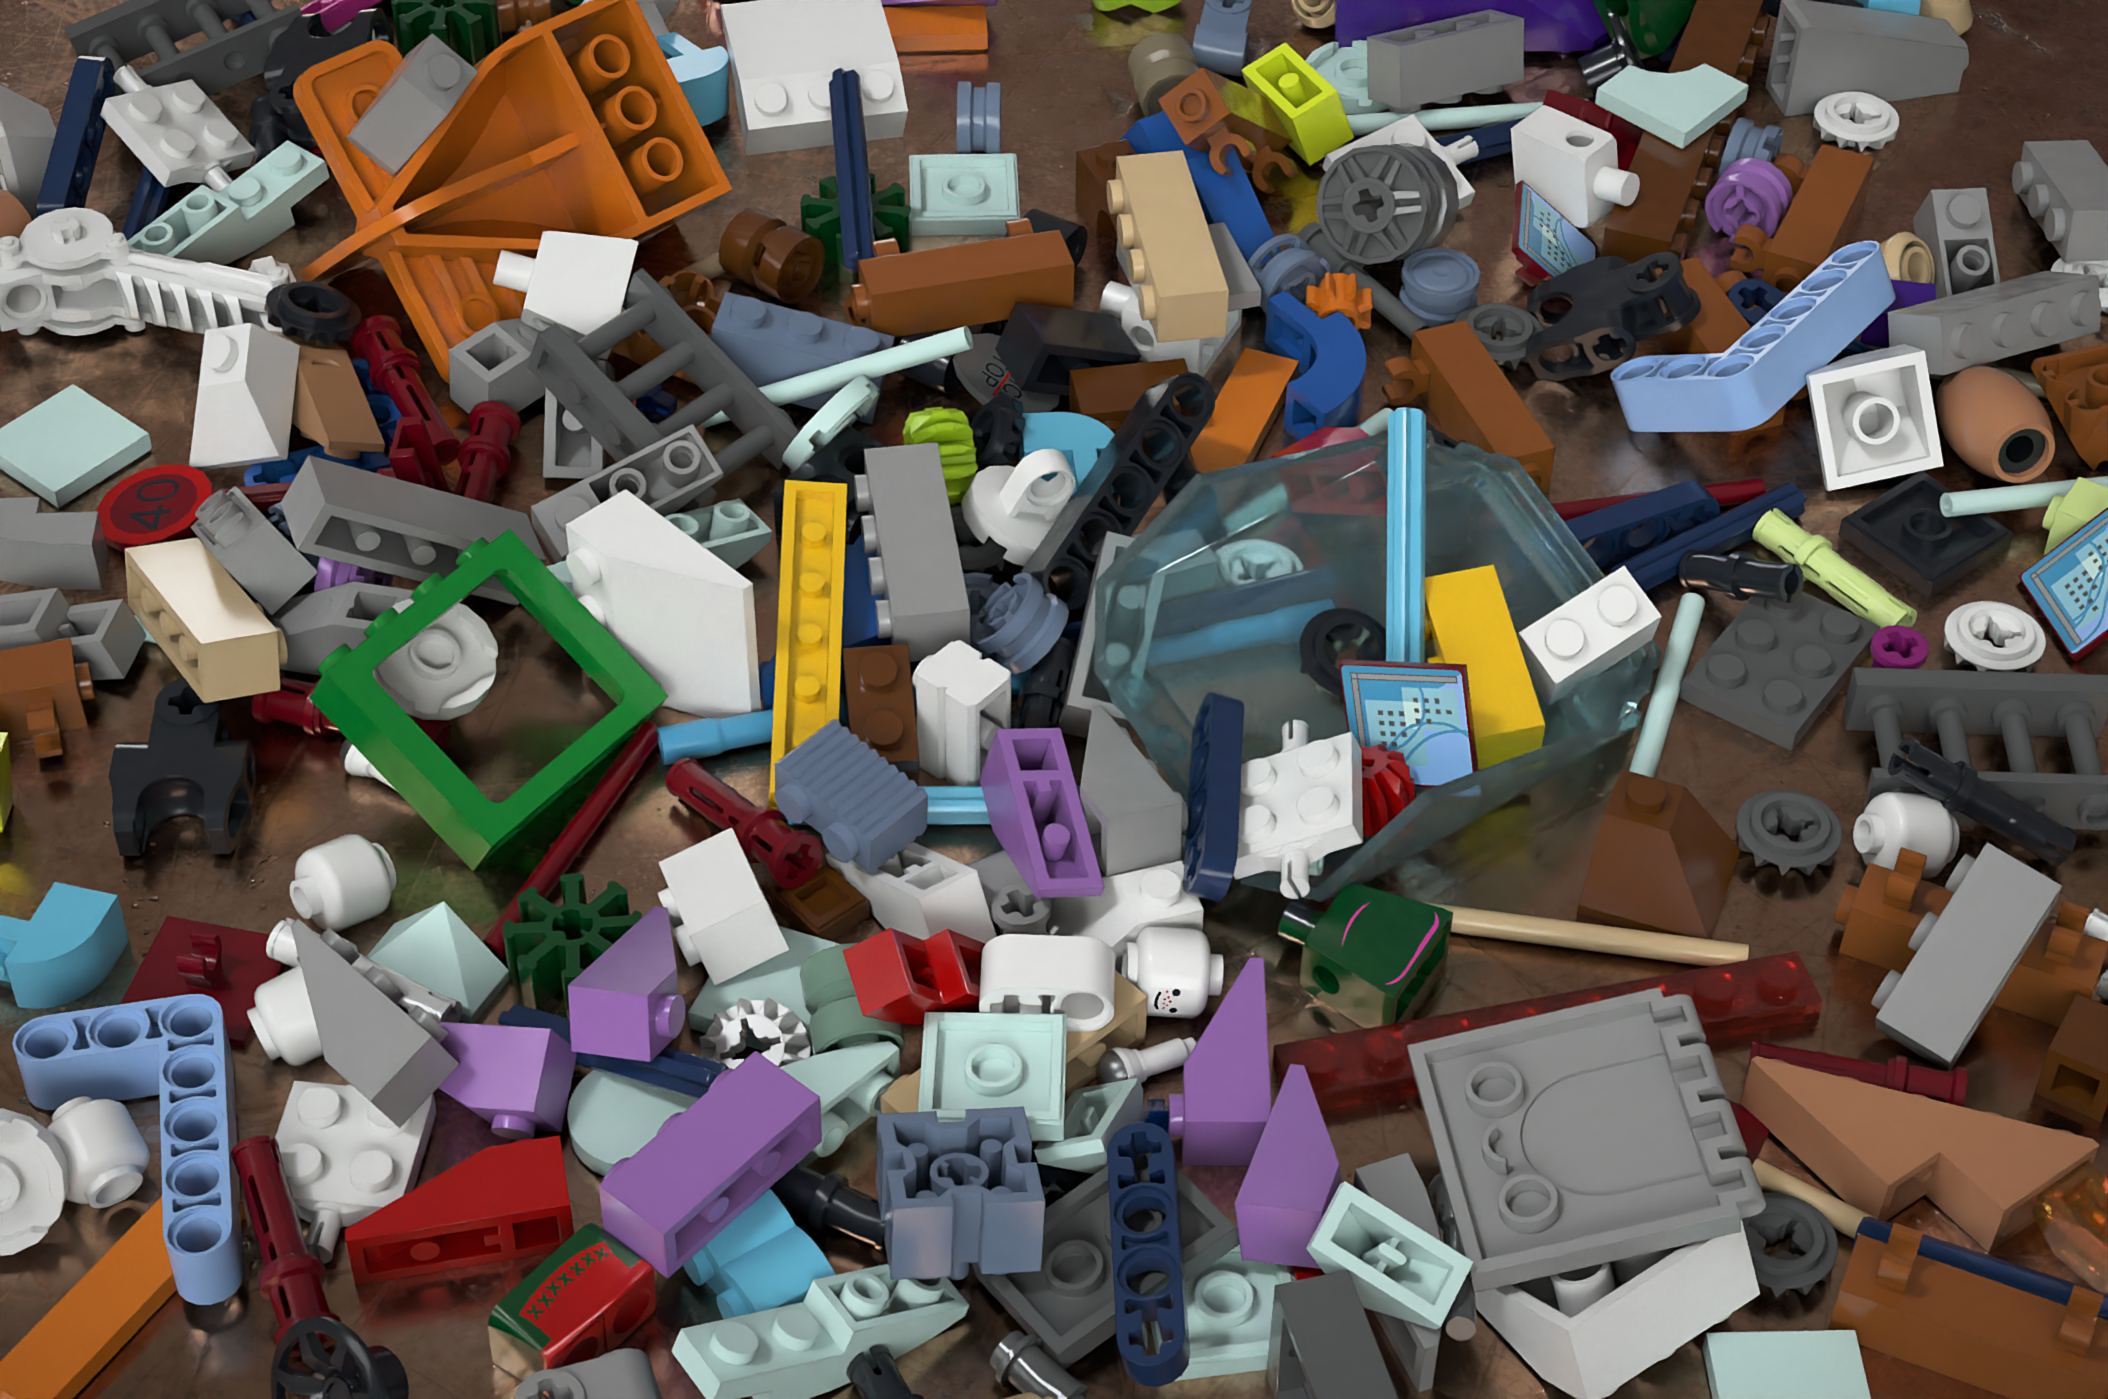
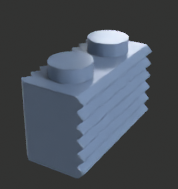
M832 719L775 763L774 796L781 812L796 824H800L803 821L807 822L822 835L827 849L835 858L844 863L853 860L869 874H875L879 866H884L888 859H894L898 851H903L908 843H913L917 836H922L927 828L928 794L925 789L918 788L915 781L908 780L906 774L899 772L895 765H889L886 758L880 757L875 749L870 750L866 742H861L857 734H851L847 727H842L838 719Z

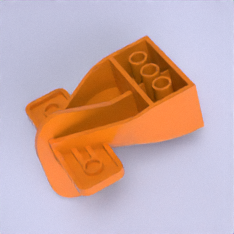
M591 0L534 25L504 42L473 66L478 73L449 114L393 176L345 138L403 60L395 46L382 40L369 41L311 66L297 77L293 85L295 102L357 217L355 233L299 272L303 281L319 283L371 258L379 260L436 369L448 384H450L449 350L493 322L521 318L526 293L493 284L501 250L536 259L542 233L549 230L637 241L678 222L733 190L636 0Z

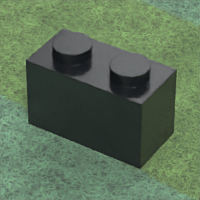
M1021 302L1016 303L995 348L1021 391L1069 396L1070 370L1138 363L1141 357L1129 336L1112 314Z

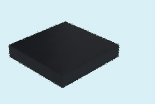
M1920 471L1841 520L1838 535L1930 599L2008 550L2014 533L1985 513L1945 517L1940 509V498L1942 494L1953 491L1924 471Z

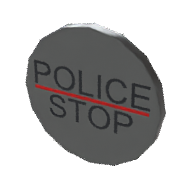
M990 333L973 334V349L954 355L953 364L958 379L967 391L983 405L998 394H1007L1023 403V413L1054 412L1059 404L1061 395L1020 390L995 350L1001 337L999 335Z

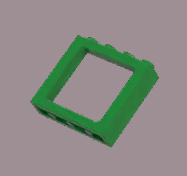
M510 528L491 543L484 537L472 543L455 561L459 568L446 578L439 571L428 577L411 594L410 599L414 603L401 613H398L393 607L384 611L366 628L364 635L367 639L352 650L347 643H344L329 654L317 668L322 677L309 697L320 711L472 871L628 740L639 725L644 721H649L669 697ZM493 576L511 592L618 705L509 798L500 803L487 799L376 682L373 676L374 669Z

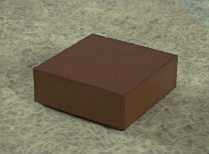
M828 863L817 869L814 876L805 884L797 888L785 889L775 895L776 912L798 932L828 941L834 940L870 917V900Z

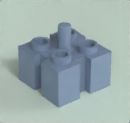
M1024 1106L965 1109V1121L938 1122L936 1111L877 1114L875 1185L881 1221H885V1246L891 1280L932 1279L935 1277L961 1280L969 1274L970 1263L974 1262L980 1268L981 1275H1004L1015 1272L1041 1271L1045 1198L1037 1162H1031L1032 1140Z

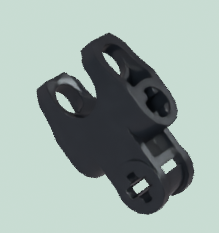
M382 8L361 10L348 27L334 35H331L323 25L320 13L300 15L294 19L288 29L276 41L265 63V85L269 92V101L274 111L283 116L288 125V135L295 145L301 148L318 146L293 96V85L297 77L313 65L372 41L373 29L375 40L387 41L393 45L394 32Z
M1659 252L1632 264L1620 257H1600L1572 267L1533 289L1527 297V310L1540 322L1543 330L1537 332L1526 345V358L1538 379L1560 381L1579 376L1594 375L1618 367L1634 356L1636 342L1662 333L1677 331L1692 322L1699 314L1702 304L1697 292L1688 287L1683 277L1684 269L1678 256L1672 252ZM1661 268L1662 273H1660L1659 276H1657L1655 272V269ZM1562 297L1572 303V308L1560 313H1551L1546 311L1542 304L1549 298ZM1670 309L1673 316L1666 317L1665 313ZM1561 345H1569L1573 349L1572 356L1564 362H1550L1541 356L1543 351Z
M185 678L167 684L158 693L155 700L148 742H122L115 745L108 777L113 798V832L120 856H140L141 853L145 852L151 831L160 822L180 815H192L204 819V830L209 836L210 854H230L234 850L241 830L251 814L256 782V762L252 741L230 740L228 727L221 719V700L204 703Z

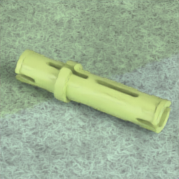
M1774 508L1773 512L1771 510L1766 512L1756 524L1752 534L1753 539L1774 552L1784 562L1799 565L1803 572L1804 581L1810 580L1855 615L1881 626V628L1893 625L1912 628L1917 618V611L1901 600H1898L1854 565L1852 566L1841 558L1839 554L1832 550V543L1820 534L1813 536L1806 532L1777 508Z

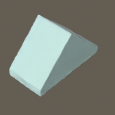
M1345 1181L1339 1185L1306 1248L1325 1275L1349 1270L1363 1308L1435 1330L1442 1326L1473 1264V1261Z

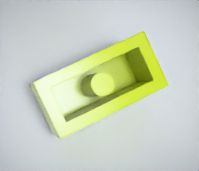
M1286 42L1241 70L1248 89L1266 97L1293 140L1288 145L1309 166L1326 157V154L1335 151L1354 139L1338 91Z

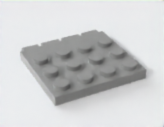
M1660 987L1407 1045L1412 1072L1463 1255L1473 1261L1469 1270V1276L1474 1293L1741 1232V1219L1758 1215L1766 1208V1202L1749 1158L1745 1157L1747 1149L1729 1101L1725 1100L1726 1091L1710 1047L1705 1044L1706 1036L1692 997L1686 994H1678L1664 998Z

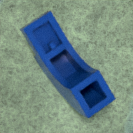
M1286 290L1268 298L1265 344L1282 357L1298 360L1299 372L1303 374L1301 377L1287 383L1284 429L1299 441L1323 427L1357 426L1363 404L1366 350L1362 337L1356 327L1340 311L1321 319L1312 309L1303 305Z

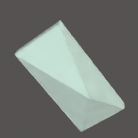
M444 901L394 923L366 956L368 959L399 972L435 992L461 1002L462 1015L460 1021L467 1024H474L510 980L508 969Z
M1133 1078L1074 1089L1065 1103L1064 1141H1040L1034 1149L1038 1163L1089 1174H1096L1107 1166L1108 1144L1114 1134L1127 1125L1144 1122L1143 1088L1140 1079Z

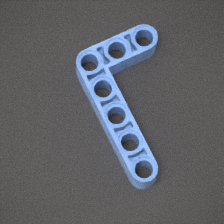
M1861 241L1837 250L1724 353L1649 355L1631 359L1615 368L1611 373V380L1628 428L1634 432L1742 431L1756 427L1770 419L1807 384L1806 374L1826 366L1896 299L1880 244L1876 241Z
M187 994L45 1015L32 1019L22 1025L15 1033L12 1044L28 1100L35 1107L44 1110H57L64 1103L83 1096L90 1097L92 1100L110 1099L120 1101L160 1095L163 1237L178 1293L186 1301L197 1305H212L224 1301L233 1295L242 1284L244 1268L241 1210L239 1206V1175L231 1156L233 1147L237 1145L234 1062L220 1003L214 998L203 994Z

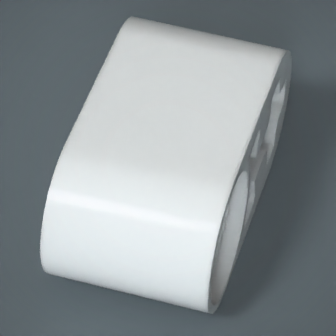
M1005 934L991 939L983 947L979 997L980 1013L1067 1014V1031L1070 1032L1095 1031L1103 1028L1112 1020L1115 997V954L1107 943L1096 938L1083 936Z

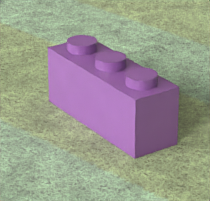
M753 1052L735 1069L730 1068L719 1074L709 1087L708 1092L685 1112H678L670 1116L662 1124L656 1136L631 1158H623L610 1168L603 1182L599 1184L603 1229L668 1279L822 1142L820 1096L759 1052Z

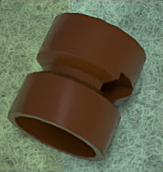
M757 207L746 208L733 218L721 238L718 251L719 263L725 272L750 285H757L759 290L788 305L798 303L809 295L816 286L825 263V248L821 240L796 227L787 226L784 221Z

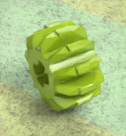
M943 407L924 408L923 411L910 413L903 429L904 445L938 443L950 507L961 504L978 470L975 456L977 448L974 446L973 430L969 426L968 417L957 408L943 409Z

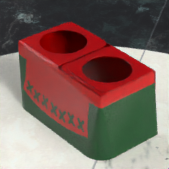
M595 1223L584 1225L494 1307L488 1319L492 1362L524 1381L529 1375L540 1370L556 1369L599 1358L603 1354L613 1351L655 1311L656 1293L653 1266ZM548 1391L542 1392L549 1397Z

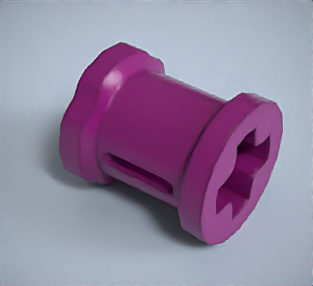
M1899 625L1878 629L1872 637L1870 651L1874 660L1870 668L1917 669L1926 662L1929 645L1919 632L1909 627Z

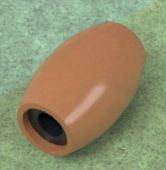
M1980 365L1970 366L1964 370L1950 373L1943 379L1936 393V412L1939 426L1949 446L1967 465L1987 477L2010 483L2030 481L2046 470L2055 453L2052 424L2040 400L2020 380L2002 370Z

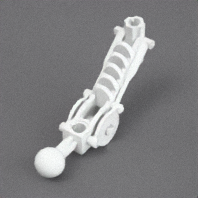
M76 207L57 209L40 215L27 224L19 239L14 236L0 238V329L2 332L17 328V331L22 335H32L38 332L40 327L44 326L58 334L81 336L98 333L115 324L124 325L125 329L130 332H137L146 328L145 322H150L162 327L168 326L185 332L205 334V330L253 323L268 331L282 332V328L274 327L268 323V313L264 310L266 296L269 291L279 285L297 281L288 263H280L272 256L252 260L251 267L247 271L210 262L197 263L187 259L172 258L168 255L153 254L128 247L124 234L116 233L112 223L104 214L92 209Z

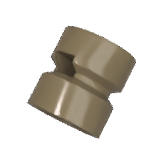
M1170 32L1150 35L1142 39L1133 48L1128 58V72L1138 94V100L1145 117L1164 111L1158 99L1200 69L1189 42L1180 35Z

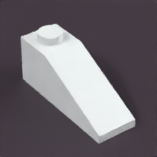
M914 842L908 843L903 851H898L894 859H888L884 866H879L875 874H869L853 860L844 863L835 858L831 852L826 854L828 864L870 900V913L886 930L893 928L925 940L949 929L985 944L997 937L977 870Z

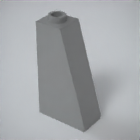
M1781 0L1765 88L1785 117L1814 113L1815 107L1820 100L1835 93L1863 92L1874 95L1886 102L1953 93L1959 91L1963 70L1967 68L1969 63V50L1966 42L1959 37L1946 19L1809 0Z

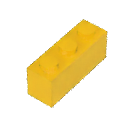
M1494 565L1425 577V646L1429 658H1425V663L1467 664L1479 770L1539 759L1545 722Z

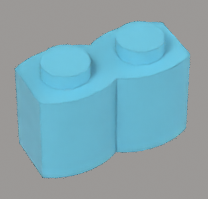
M770 1188L683 1265L688 1276L696 1285L700 1286L707 1282L710 1288L717 1294V1305L723 1319L801 1303L804 1301L813 1280L836 1275L819 1247L802 1229L795 1225L784 1205Z

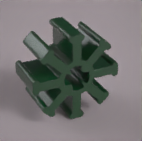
M497 0L391 1L397 46L403 48L404 57L431 34H434L455 53L469 60L472 67L487 56L486 46H493L496 49L501 45Z
M869 173L875 241L895 238L900 254L912 252L911 206L906 205L905 189L898 183H892L891 187L876 193L875 174ZM829 176L819 181L820 198L811 197L809 194L802 196L800 202L801 231L821 240L825 248L823 268L837 263L838 282L855 284L857 282L856 273L851 274L844 266L836 177Z
M581 873L561 875L563 905L556 907L538 895L537 888L532 886L517 897L521 923H513L511 920H506L503 923V938L509 978L512 983L520 981L524 1006L544 1011L543 1006L563 990L568 1019H570L568 985L642 918L640 911H634L630 915L627 889L615 881L608 882L607 889L587 905L584 875Z

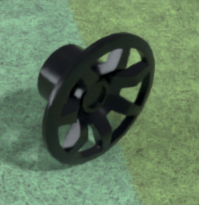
M1612 8L1608 10V15L1615 36L1613 42L1579 58L1581 69L1595 99L1597 88L1628 65L1646 70L1618 12Z
M315 1316L298 1321L281 1337L274 1353L270 1380L271 1399H286L285 1388L295 1394L310 1396V1399H408L409 1396L407 1375L398 1357L391 1350L381 1345L367 1347L352 1329L330 1317ZM315 1332L324 1333L339 1342L332 1356L325 1352L323 1344ZM298 1341L303 1362L315 1370V1373L304 1372L287 1366L293 1347Z

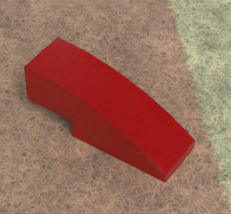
M889 928L843 950L860 1009L865 1017L893 1023L924 1025L925 1012L980 1013L982 950L985 946L983 942L949 929L922 940Z

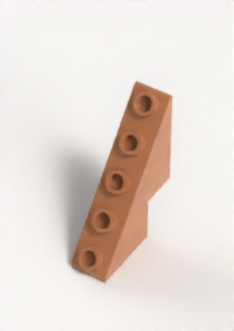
M1759 1056L1751 1059L1740 1099L1741 1105L1763 1123L1776 1138L1847 1204L1886 1222L1926 1195L1988 1253L2080 1191L2085 1184L2100 1146L2091 1138L2079 1136L2066 1130H2055L2006 1118L1997 1113L1982 1112L1933 1100L1924 1095L1909 1094L1860 1082L1851 1077L1836 1076L1791 1065L1782 1060L1767 1059Z

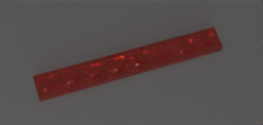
M1795 951L1274 1045L1272 1063L1281 1086L1290 1064L1304 1065L1320 1111L1418 1093L1407 1045L1660 987L1664 998L1678 994H1686L1692 997L1706 1040L1819 1020L1823 1001L1798 952Z

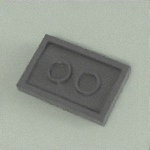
M1801 591L1798 599L1793 603L1781 602L1777 599L1752 597L1684 677L1681 683L1679 699L1792 751L1852 676L1853 667H1859L1871 652L1872 637L1881 626Z
M1150 1153L1137 1154L1134 1168L1138 1183L1150 1182L1148 1172ZM1108 1165L1044 1210L1041 1271L1015 1272L1004 1275H981L980 1268L976 1262L972 1263L978 1280L1028 1334H1036L1041 1339V1349L1064 1369L1070 1367L1116 1334ZM1178 1169L1186 1283L1237 1247L1240 1242L1237 1227ZM1146 1208L1131 1215L1126 1226L1136 1232L1152 1231L1163 1223L1166 1215L1159 1210ZM1157 1270L1145 1271L1133 1279L1130 1289L1140 1295H1152L1163 1290L1170 1281V1277L1166 1273Z

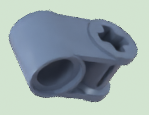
M1205 0L1200 24L1196 26L1192 47L1199 68L1204 67L1216 74L1243 77L1241 70L1245 68L1249 42V31L1246 29L1252 0Z

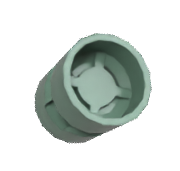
M858 943L840 944L823 949L810 956L801 965L800 979L805 1008L812 1015L809 1022V1031L814 1055L856 1045L890 1041L897 1046L900 1054L904 1051L905 1039L901 1023L886 1022L862 1015L843 950Z

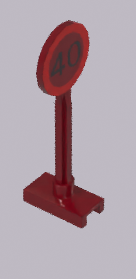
M423 416L399 418L389 454V461L392 467L380 468L377 470V474L450 493ZM165 464L143 469L121 480L105 494L96 511L99 513L105 542L108 546L125 552V548L187 539L195 533L191 526L198 520L195 516L197 509L206 499L219 490H214L212 483L203 471L188 465ZM292 482L237 488L260 511H268L271 506L282 501ZM232 488L221 490H223L225 493H228Z

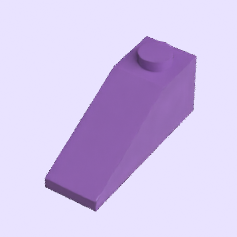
M1061 728L997 729L979 779L993 833L1035 898L1102 896L1105 887Z
M653 907L568 985L572 1052L651 1062L680 1034L685 1020V1001L681 995H678L677 968L668 908Z
M1249 958L1184 1063L1182 1094H1169L1168 1134L1170 1137H1182L1183 1166L1249 1167L1272 1111L1264 958Z
M438 1022L449 1033L440 1045L459 1063L457 1068L443 1081L438 1089L492 1124L491 1131L499 1136L521 1140L533 1139L535 1131L562 1132L577 1052L571 1051V1045L552 1029Z
M1290 1064L1235 1201L1242 1260L1321 1269L1306 1248L1339 1185L1342 1183L1340 1164L1305 1066Z

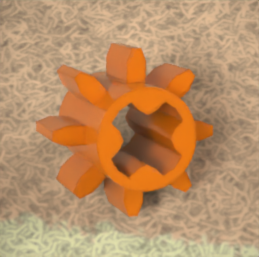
M1327 272L1317 287H1306V307L1312 309L1321 319L1340 311L1352 322L1358 331L1359 328L1369 329L1371 327V309L1373 308L1372 289L1363 288L1359 290L1356 274L1354 273L1348 275L1344 273L1330 274Z

